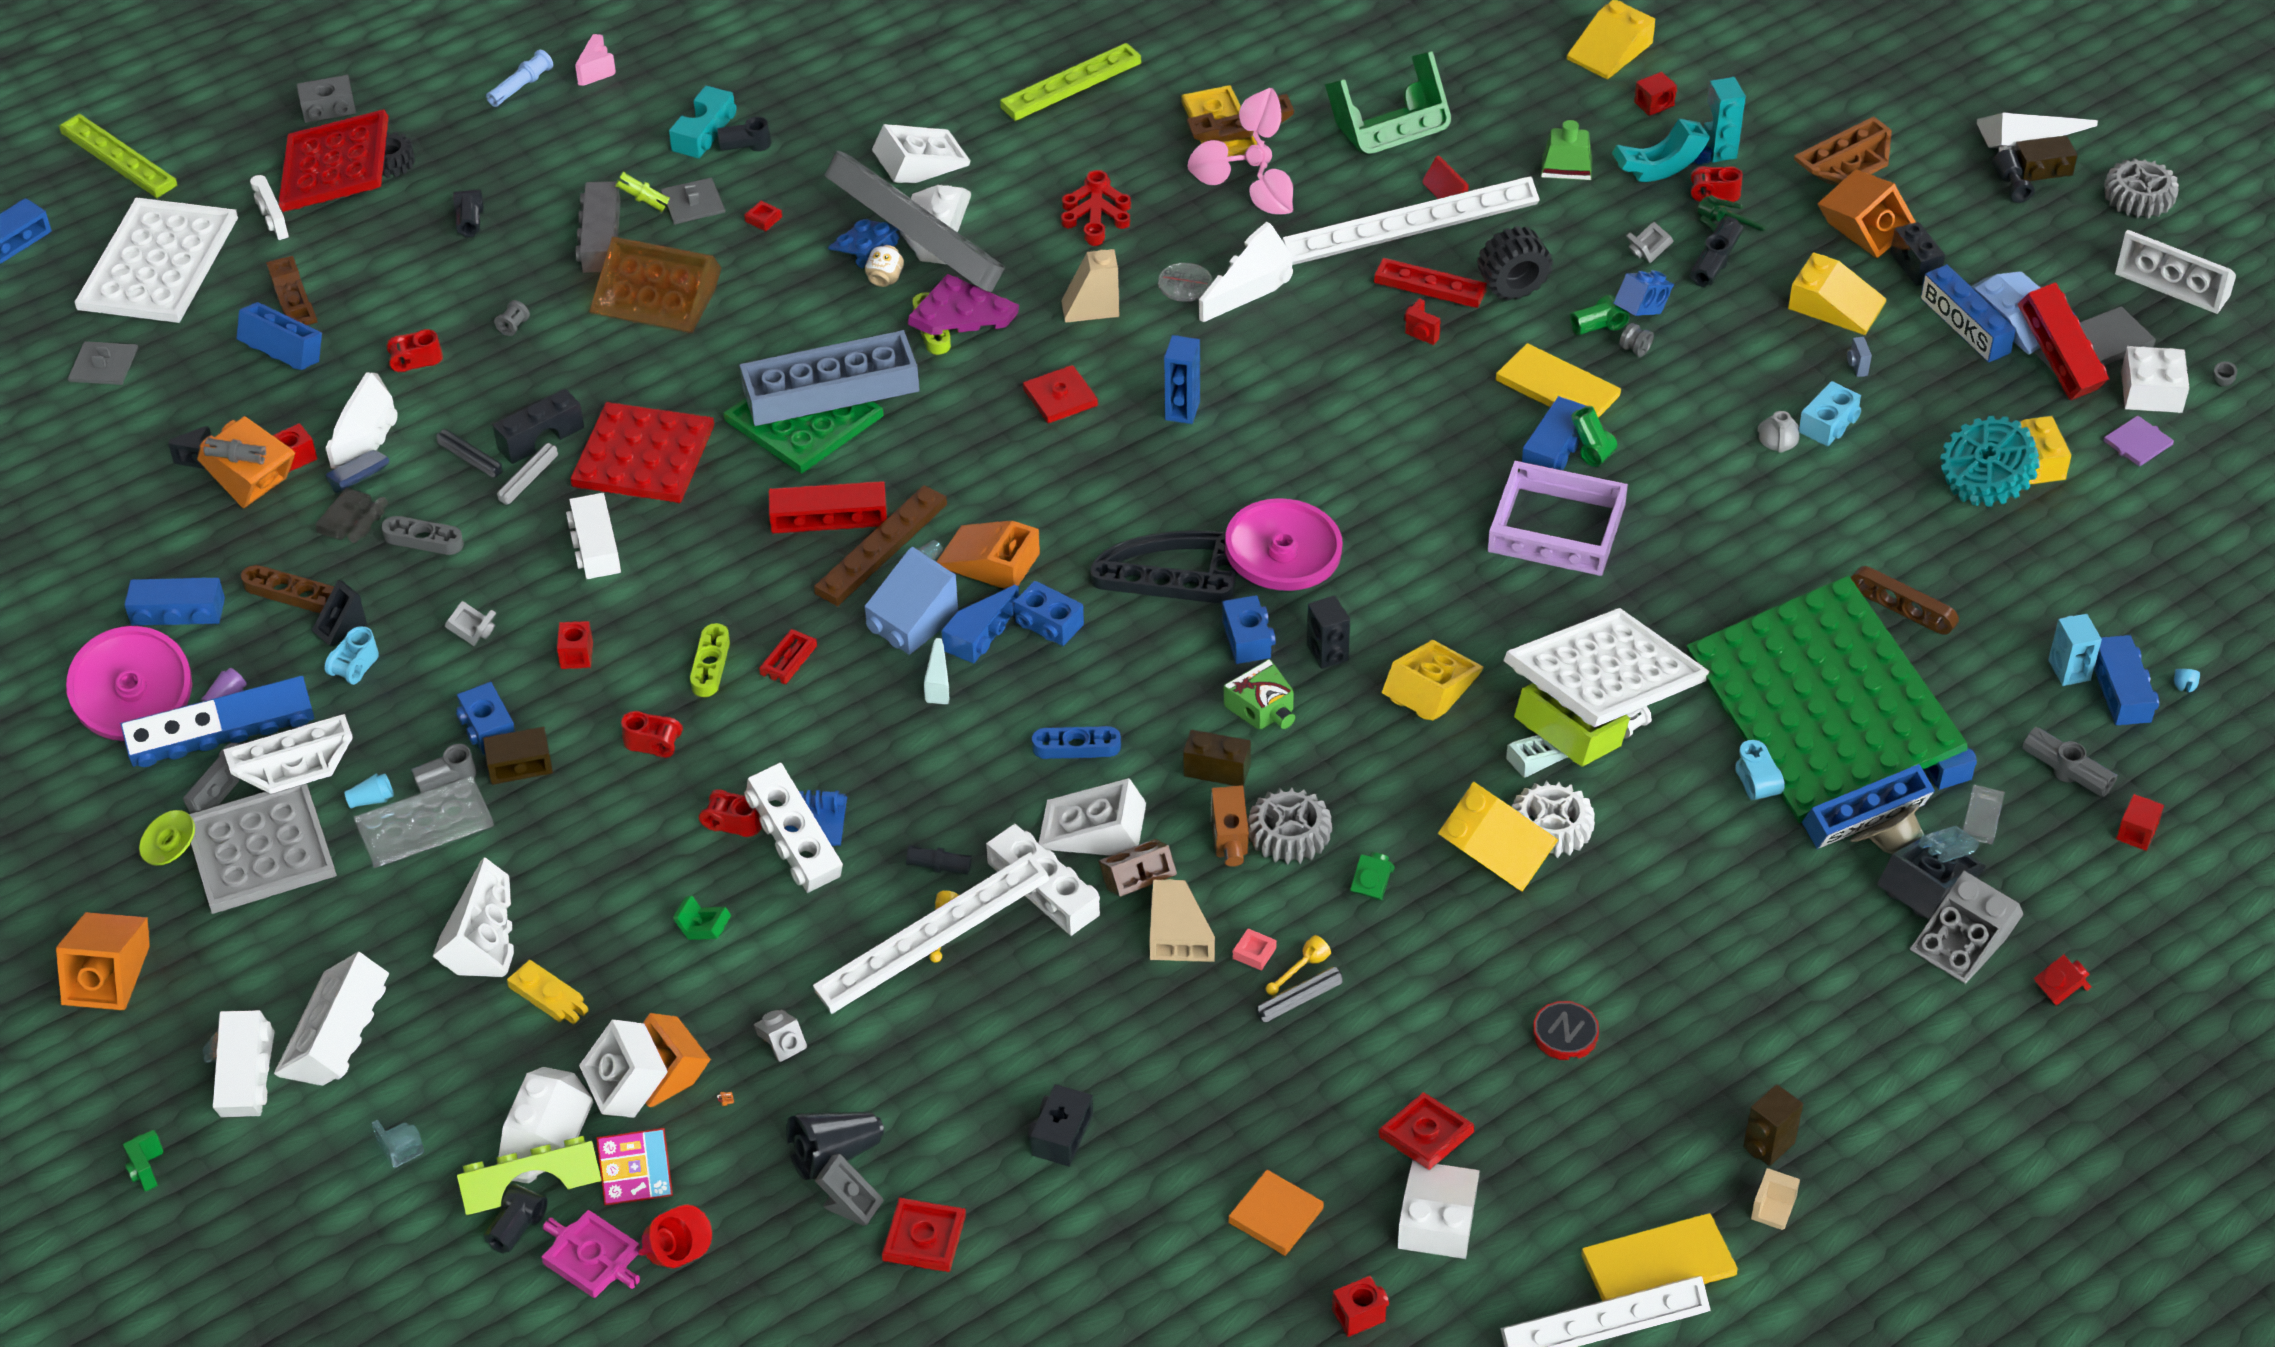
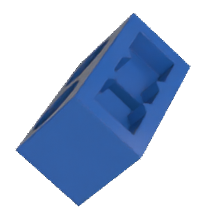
M1651 270L1648 273L1644 271L1627 273L1613 304L1635 316L1661 314L1674 284L1665 280L1666 275L1655 270Z
M1034 581L1014 601L1016 623L1061 646H1064L1084 625L1083 604L1037 581Z

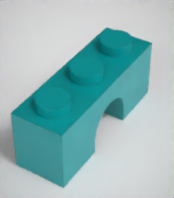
M1735 77L1709 82L1707 103L1711 109L1713 121L1704 123V130L1710 137L1704 149L1712 163L1736 159L1738 156L1746 96Z
M705 85L694 99L696 118L681 116L669 130L672 151L700 159L718 136V128L725 127L730 119L735 117L737 107L734 104L733 92Z

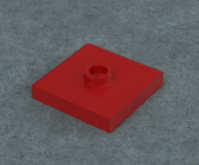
M1074 365L1023 382V390L1047 423L1098 406V398Z
M1423 1092L1379 1129V1138L1430 1170L1474 1133V1124Z
M899 1198L882 1252L883 1261L950 1272L966 1217L965 1208Z

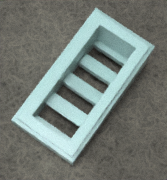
M936 638L924 679L925 700L927 703L948 704L949 684L942 639Z
M1539 735L1521 739L1507 745L1506 759L1524 778L1568 757ZM1547 746L1550 751H1547L1544 747Z

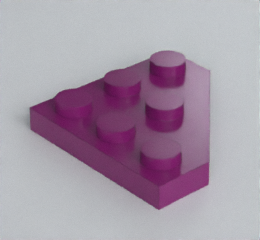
M947 274L909 315L908 325L931 335L943 334V330L956 328L958 332L980 330V326L994 325L995 329L1006 328L1018 314L1019 305L965 282L958 277Z

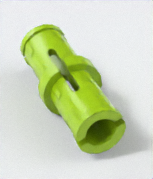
M624 171L620 174L619 177L628 182V184L617 180L615 187L635 196L636 201L641 202L642 200L661 213L663 212L665 206L656 200L658 199L668 204L670 197L650 188V184L647 182L641 183Z

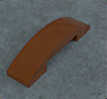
M1287 94L1277 96L1281 108V123L1294 114V108ZM1208 113L1187 119L1193 138L1201 141L1217 140L1226 142L1252 137L1254 132L1248 131L1242 126L1239 114L1215 120L1213 114Z
M293 256L266 262L283 314L305 325L318 323Z

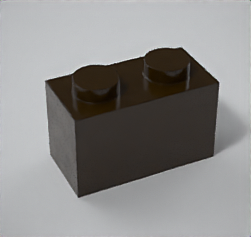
M2067 135L2016 141L2014 149L2022 168V175L2020 176L2022 180L2035 181L2073 176L2078 155Z
M544 726L483 738L492 785L553 773Z
M1190 730L1183 751L1184 777L1233 786L1243 785L1244 787L1251 765V740Z
M1776 1084L1751 1106L1743 1147L1747 1149L1751 1156L1762 1160L1770 1167L1795 1144L1803 1103Z

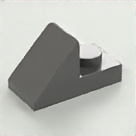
M841 1154L832 1155L815 1179V1182L829 1195L823 1207L862 1226L869 1223L884 1201L876 1190Z

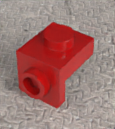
M1419 298L1413 306L1407 308L1404 314V321H1406L1405 334L1435 345L1440 336L1441 319L1424 312L1425 300Z
M2065 954L2033 978L2056 1006L2081 986L2086 991L2092 988L2085 979L2090 975L2078 960L2071 963Z

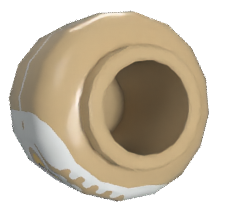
M893 246L875 247L871 251L865 265V273L871 283L880 287H886L898 280L904 260Z

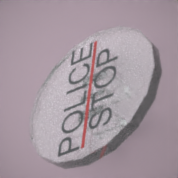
M1177 263L1170 265L1161 272L1158 287L1170 299L1190 302L1201 298L1212 284V276L1208 270L1200 265Z

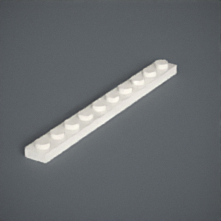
M1530 176L1283 237L1282 241L1292 255V265L1536 205L1540 199Z

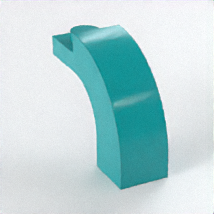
M1678 118L1669 135L1657 145L1645 149L1616 145L1612 155L1618 162V166L1626 172H1632L1638 181H1657L1670 177L1691 164L1703 151L1710 137L1700 122Z

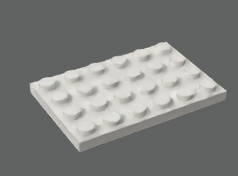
M135 198L75 300L77 310L180 323L238 219L236 210Z
M1621 608L1507 651L1504 662L1514 668L1515 672L1525 676L1536 684L1540 690L1547 692L1558 700L1563 707L1570 709L1580 716L1585 723L1593 727L1705 682L1707 680L1706 676L1710 672Z

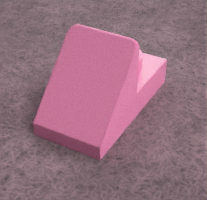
M593 34L576 62L578 85L584 86L615 74L614 58L611 53H607L603 35Z

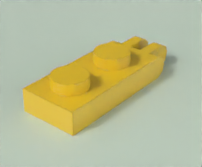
M530 959L507 979L510 989L559 1022L565 1018L570 1023L575 1024L580 1019L577 1013L584 1016L589 1011L588 1007L583 1003V996Z

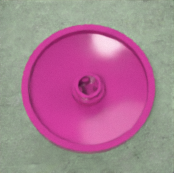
M1267 499L1252 503L1235 514L1226 530L1225 552L1232 567L1252 583L1269 589L1293 591L1315 586L1334 573L1340 563L1342 554V536L1335 522L1317 507L1298 500Z
M119 627L97 635L79 650L68 671L66 682L67 695L75 715L85 727L99 736L125 741L120 723L187 706L192 691V674L184 652L167 635L147 627Z

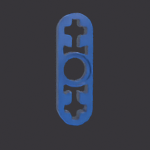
M1109 726L1042 728L1034 732L1032 736V750L1037 757L1043 759L1112 757L1121 750V735L1117 729ZM1081 739L1085 743L1081 746H1072L1069 744V741ZM1104 740H1110V743L1106 744ZM1043 742H1049V745H1043Z

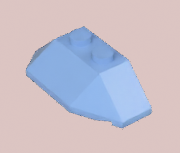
M2012 272L1984 278L1971 286L2016 328L2013 341L2028 355L2041 348L2017 305L2029 292L2040 288L2023 272Z

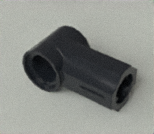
M761 116L752 117L743 125L718 128L719 144L722 151L750 147L753 151H764L772 144L767 119Z
M481 189L453 192L457 233L465 237H474L480 231V213L484 211Z
M518 1184L511 1186L503 1199L502 1210L483 1235L485 1242L497 1252L502 1254L510 1252L530 1224L536 1225L541 1221L547 1209L548 1199Z

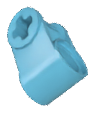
M361 626L350 630L337 648L328 655L325 662L326 674L331 676L339 675L346 678L348 683L357 684L368 668L379 657L371 629Z
M1757 740L1743 742L1739 751L1741 758L1737 761L1735 770L1745 787L1747 796L1751 800L1782 794V791H1784L1783 776L1772 760L1767 747Z

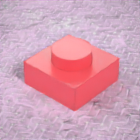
M1247 929L1233 950V959L1262 971L1276 949V940Z

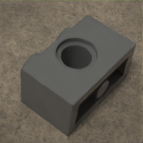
M348 75L297 84L305 123L356 114Z

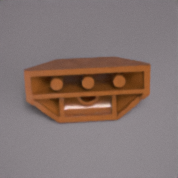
M1873 116L1794 155V160L1825 183L1839 185L1855 169L1873 174L1888 166L1892 130Z

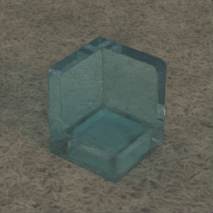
M378 1120L371 1123L376 1141L394 1168L425 1153L420 1134L413 1124L408 1126L407 1123H402L385 1132Z

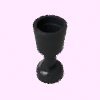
M2012 149L1998 152L1992 159V166L2005 182H2011L2012 186L2009 193L2012 200L2017 203L2029 200L2033 196L2035 189L2030 181L2021 179L2022 168L2016 152Z

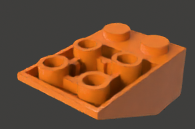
M1015 521L961 525L937 560V563L951 572L1003 589L1013 585L1019 586L1040 554L1039 529Z

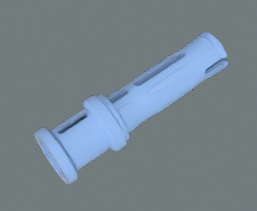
M539 49L529 61L520 63L518 70L486 94L488 102L494 107L499 106L526 83L535 82L542 72L551 70L553 68V61L548 53Z

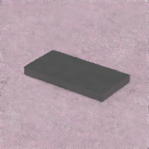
M2122 306L2080 322L2087 339L2091 341L2094 352L2104 366L2123 359L2127 346L2151 348L2155 344L2156 339ZM2039 348L2038 350L2034 351V353L2053 371L2042 349Z

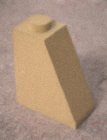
M1114 249L1086 253L1061 300L1065 323L1119 317L1118 265Z
M1153 880L1150 960L1215 961V936L1185 880Z

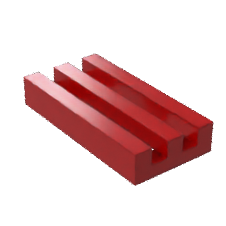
M791 629L759 667L760 675L766 677L769 674L770 679L776 681L779 678L780 682L786 685L817 647V639ZM796 639H798L795 645L792 648H789L792 645V643ZM784 655L782 661L777 665L776 668H774L775 664Z

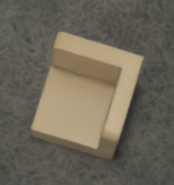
M1767 1168L1754 1201L1751 1219L1781 1230L1785 1229L1797 1197L1800 1179Z

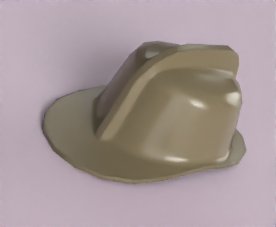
M1919 804L1909 806L1889 820L1856 834L1850 841L1856 842L1870 838L1884 852L1893 854L1924 837V833L1914 813L1919 808Z

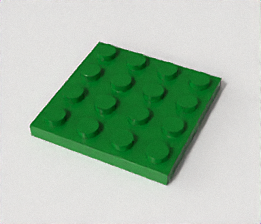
M746 398L724 412V419L728 424L801 474L884 416L883 408L873 401L754 426Z

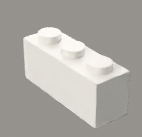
M604 493L569 499L571 511L566 512L569 529L575 528L576 530L570 533L574 549L580 548V551L575 552L578 569L584 568L586 579L621 573Z

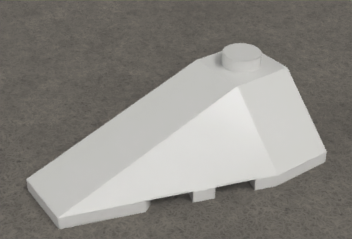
M483 858L480 861L442 931L433 957L443 966L448 967L457 975L503 977L508 972L514 954L513 944L509 943L508 933L512 930V921L507 920V908L511 905L509 875L487 858Z

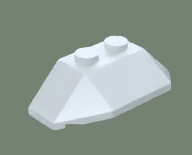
M936 185L912 194L911 199L958 232L971 197V192L964 188ZM900 231L920 261L946 264Z
M366 372L334 428L333 438L328 441L326 446L331 468L336 469L370 450H377L379 445L384 443L390 427L396 423L397 410L394 409L392 396L377 373Z
M345 714L227 748L223 751L232 775L271 794L332 776L352 740V734Z
M541 1067L526 1074L504 1123L498 1157L517 1153L518 1159L531 1156L530 1149L550 1144L551 1150L565 1147L564 1140L579 1136L593 1104V1098L575 1073ZM527 1171L516 1176L512 1181L529 1184L537 1178V1175L545 1171Z

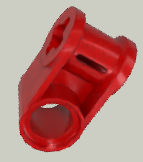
M1731 166L1698 167L1691 173V181L1694 184L1691 188V195L1700 202L1703 198L1710 195L1718 199L1735 202L1741 197L1742 171ZM1702 174H1705V181H1702ZM1701 187H1704L1703 195L1701 194Z
M430 329L394 336L387 342V351L391 354L389 363L391 368L397 372L433 366L443 359L438 335ZM398 343L400 344V349H401V351H398V348H397V344H398ZM401 357L404 358V364L401 362Z
M640 711L628 712L621 720L623 743L628 750L653 754L664 758L673 755L675 740L681 736L683 731L681 723L674 718L646 714Z
M713 790L709 796L710 802L707 808L699 814L700 823L713 831H723L742 837H751L758 834L762 829L761 816L756 807L752 809L745 796L729 793L724 790Z

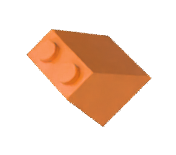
M1857 169L1817 203L1831 226L1876 258L1880 257L1892 246L1895 228L1916 223L1894 183Z
M245 416L237 422L235 420L230 421L222 428L220 434L216 437L211 435L209 438L230 442L236 439L240 440L243 444L265 446L266 456L261 455V457L266 458L263 464L241 460L235 463L229 461L228 458L205 456L204 446L210 447V445L205 444L206 439L199 446L200 451L197 458L243 509L287 478L295 456V452Z
M85 912L56 947L61 1005L113 1010L126 1009L150 947L148 917Z

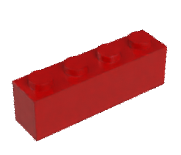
M2056 282L2029 292L2017 304L2069 400L2096 391L2109 380L2105 366L2099 361L2091 341L2087 339L2080 326L2079 319L2073 314L2065 294L2060 290Z
M885 482L769 489V515L772 534L879 527L887 519Z

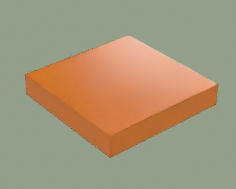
M1266 1170L1229 1215L1228 1223L1286 1256L1323 1210L1324 1202L1271 1171Z

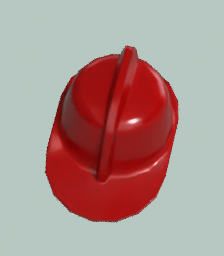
M687 1204L673 1208L658 1215L645 1228L642 1235V1248L638 1253L641 1256L646 1255L653 1264L666 1266L671 1269L687 1264L707 1252L712 1240L710 1221L705 1213L695 1206Z

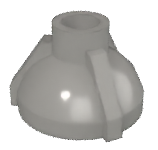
M1777 411L1759 424V440L1769 449L1784 452L1797 445L1799 441V425L1791 418L1788 412Z

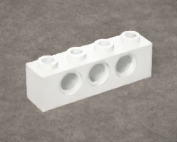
M782 763L749 777L747 788L744 792L745 798L752 809L756 807L761 815L760 822L764 831L767 834L771 833L776 840L775 847L779 856L783 860L787 859L791 865L790 871L796 884H802L806 892L809 893L839 878L843 864ZM777 800L780 801L783 805L780 807L772 806L769 802ZM795 826L798 831L788 832L784 827ZM802 851H809L814 856L811 858H805L801 856L799 853Z
M1014 824L986 843L988 864L997 872L1026 854L1032 853L1048 873L1049 881L1025 896L1069 935L1072 936L1100 916V897L1096 889L1080 880L1072 868L1065 867L1060 863L1051 850H1045L1039 845L1030 832H1024Z

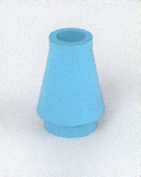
M376 773L355 787L344 791L350 808L385 803L388 798L394 797L386 774L378 775Z

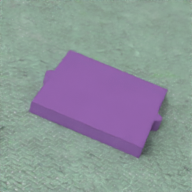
M2136 416L2104 437V442L2118 451L2120 456H2125L2139 467L2173 445L2174 440L2159 431L2157 426H2152L2139 416Z

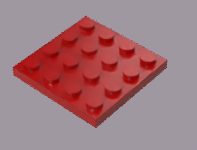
M385 109L288 134L278 204L281 210L285 212L300 209L308 205L323 203L328 200L347 197L351 194L381 187L389 119Z
M606 402L571 476L572 487L681 503L714 428V419L707 416Z

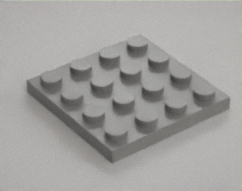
M307 783L271 794L268 792L259 793L189 814L195 822V833L191 845L212 914L337 876Z

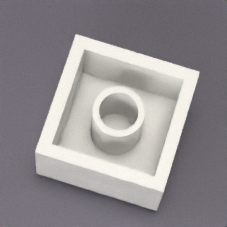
M2127 346L2121 369L2125 409L2183 413L2189 391L2185 350Z
M613 1019L579 1065L601 1114L632 1118L637 1115L668 1072L644 1023Z

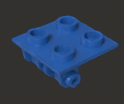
M863 219L856 222L854 227L847 233L840 235L837 241L830 245L828 249L856 254V264L858 267L864 268L871 251L875 247L884 245L894 247L897 245L899 236L896 231L899 229L886 222Z
M807 790L806 795H804V791H799L831 846H841L847 796L839 794L837 790L835 792H822V796L820 790H816V796L812 795L811 790ZM795 826L784 827L788 832L798 831Z

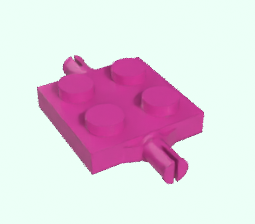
M590 1210L578 1221L567 1227H564L553 1218H549L548 1222L544 1223L543 1230L556 1237L553 1246L542 1256L543 1264L594 1299L616 1279L627 1285L630 1289L635 1288V1285L639 1283L640 1276L626 1267L639 1254L640 1244Z

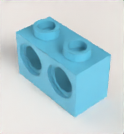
M1831 381L1802 411L1799 433L1828 447L1836 438H1841L1850 423H1855L1861 413V408L1859 407L1861 395Z
M2088 614L2058 619L2048 661L2062 686L2091 681L2102 639Z

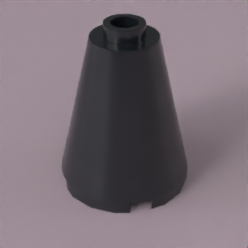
M872 1112L798 1113L790 1116L786 1124L787 1144L793 1143L796 1152L791 1154L790 1157L797 1173L804 1180L816 1179L832 1155L841 1154L849 1161L878 1145L881 1141V1136L884 1135V1126L881 1119Z

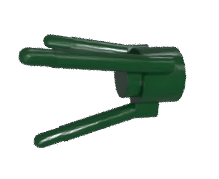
M1710 195L1703 198L1698 206V215L1701 216L1700 222L1707 225L1713 232L1717 228L1713 222L1721 221L1724 216L1735 218L1739 222L1761 231L1766 229L1765 226L1728 211L1724 207L1742 209V204L1718 199Z

